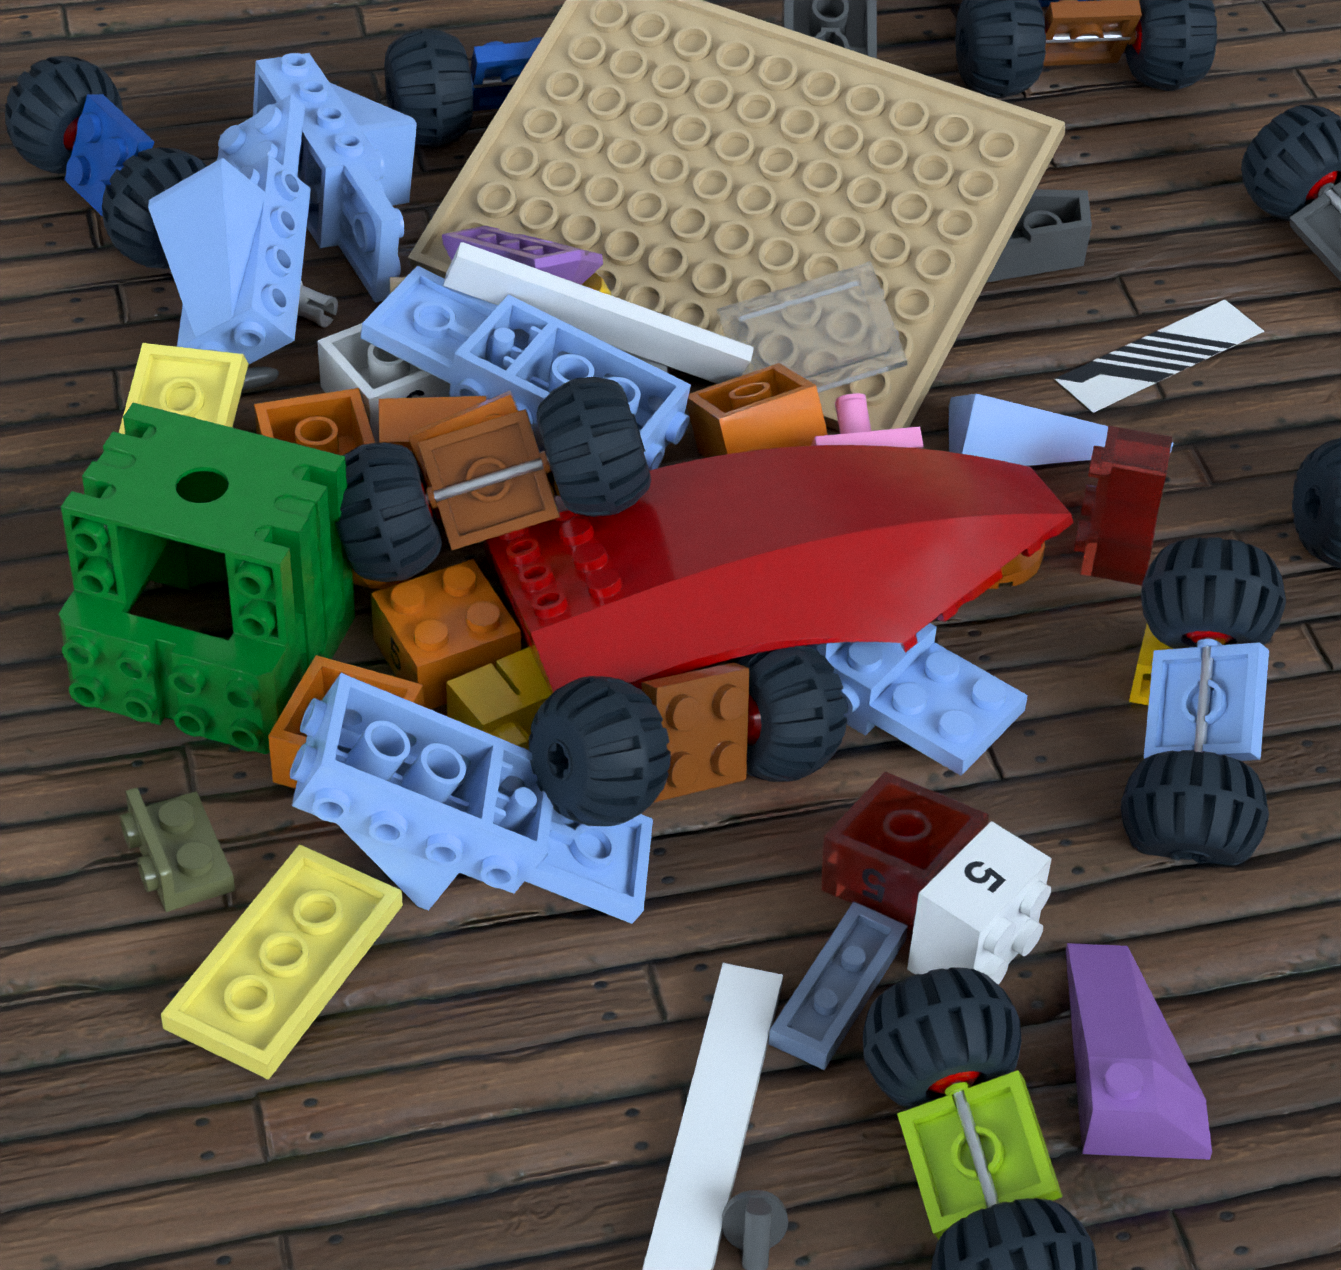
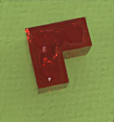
M1108 426L1105 447L1094 445L1088 477L1098 478L1097 486L1086 484L1081 515L1091 517V520H1079L1074 551L1084 553L1080 575L1142 586L1150 561L1173 437Z

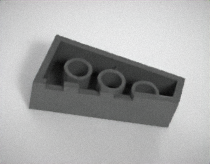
M1036 189L987 282L1084 266L1092 227L1088 190Z

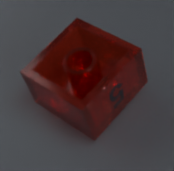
M885 771L824 836L821 890L849 903L854 901L908 925V929L913 930L919 892L988 825L989 814Z

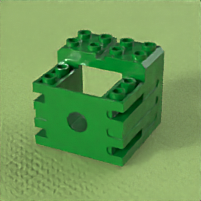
M132 403L123 416L125 434L113 431L103 445V453L97 462L92 461L82 475L85 494L71 491L61 505L74 591L59 612L64 642L62 653L67 660L71 684L69 686V693L77 703L85 707H96L128 716L139 722H150L161 725L164 718L173 719L177 728L187 735L200 736L226 743L244 751L268 754L270 753L268 735L315 655L332 659L355 619L352 566L345 554L335 525L336 522L340 521L342 512L340 507L344 491L347 490L345 456ZM150 580L189 591L201 584L213 582L228 583L233 634L229 640L132 615L129 612Z

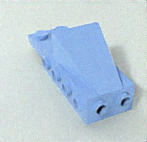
M289 53L283 57L256 60L253 116L258 114L263 107L275 104L291 94L305 105L297 177L311 188L307 218L309 232L320 248L339 245L374 302L384 301L390 295V277H399L401 272L398 244L399 238H402L404 235V220L400 210L394 208L393 205L409 203L416 121L410 116L330 83L310 53Z
M292 94L275 104L263 107L258 114L241 124L230 126L220 135L217 161L149 200L148 208L183 303L177 347L243 354L247 362L251 364L295 341L311 188L297 177L305 105Z
M418 265L362 323L361 339L450 383L449 397L486 396V400L510 390L519 411L527 409L540 452L544 451L545 447L537 421L538 406L552 390L575 378L599 377L613 380L622 386L631 413L634 414L646 451L644 455L649 470L659 467L665 453V448L670 442L675 445L678 444L689 425L690 416L685 414L691 384L509 294L499 305L443 286L444 278Z
M931 623L916 633L918 643L906 653L902 649L901 643L839 642L806 645L817 650L820 655H823L834 667L833 673L838 674L843 685L841 690L842 697H846L848 711L844 714V717L847 718L848 726L865 736L877 726L960 776L1025 711L1028 695L935 643L937 626Z
M340 673L322 700L313 698L309 703L300 725V732L307 735L306 743L297 752L290 771V778L297 781L292 806L313 814L324 821L338 824L418 907L429 911L459 873L480 880L491 887L500 888L513 894L525 881L631 924L644 911L653 825L652 818L640 814L616 826H587L567 819L553 809V805L545 791L541 792L536 784L537 776L532 772L530 763L532 753L529 750L343 673Z

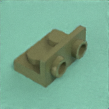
M137 787L125 791L128 813L119 815L122 832L129 849L140 848L142 856L137 858V865L144 888L147 893L157 890L165 912L235 891L233 873L197 791L145 806Z

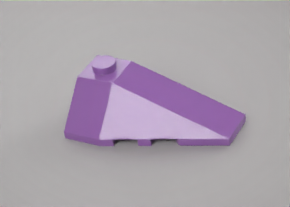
M1067 943L1066 962L1082 1154L1210 1160L1212 1147L1206 1099L1128 946Z

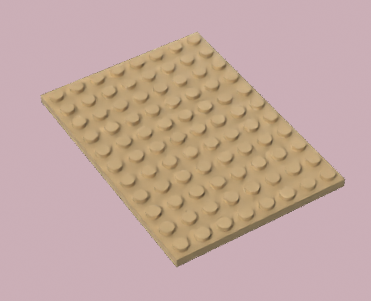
M566 0L408 256V260L413 269L418 265L445 279L452 261L443 245L442 234L481 226H490L501 231L523 234L602 254L603 265L595 273L604 280L611 292V296L754 347L751 362L742 375L780 363L817 386L827 427L839 431L835 408L836 399L843 395L860 393L866 395L871 431L908 428L1065 135V122L704 0Z

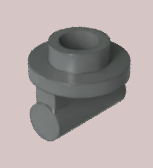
M749 1190L739 1193L726 1204L722 1213L724 1235L733 1246L743 1250L742 1267L745 1270H767L769 1249L781 1241L788 1228V1216L783 1202L777 1196L767 1191Z

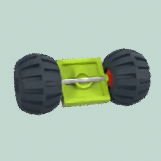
M950 967L949 969L930 970L928 973L916 974L906 978L903 982L896 983L885 990L872 1003L863 1029L864 1060L877 1085L897 1104L910 1108L909 1110L897 1113L930 1226L933 1234L938 1239L931 1270H1098L1094 1244L1084 1226L1064 1206L1053 1202V1200L1063 1196L1025 1080L1018 1070L1014 1071L1017 1066L1022 1041L1020 1019L1005 990L994 980L980 971L968 968Z

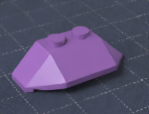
M490 226L442 234L443 245L451 261L460 243L464 242L580 285L603 265L602 254L523 234H513Z

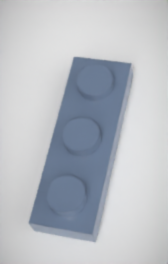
M853 901L770 1028L768 1044L825 1070L905 943L908 925Z

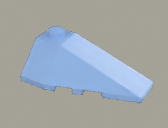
M980 394L951 397L949 403V452L974 455L1030 466L1171 453L1173 442Z

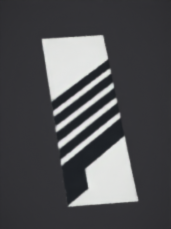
M1224 299L1055 378V380L1094 413L1264 332V330Z

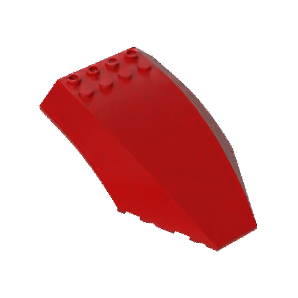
M818 445L732 453L649 470L651 483L647 492L634 505L618 514L591 517L575 514L566 508L559 495L554 497L560 517L484 540L483 546L488 562L551 694H553L558 688L578 678L587 676L612 677L642 689V682L683 674L711 664L750 654L803 645L839 642L901 643V647L906 653L918 643L917 632L936 618L943 622L949 620L958 613V609L963 604L976 599L1002 579L1001 568L1020 553L1026 557L1032 556L1042 548V544L1046 540L1059 535L1072 525L1073 519L1068 509L1029 466L968 454L919 448L870 445Z

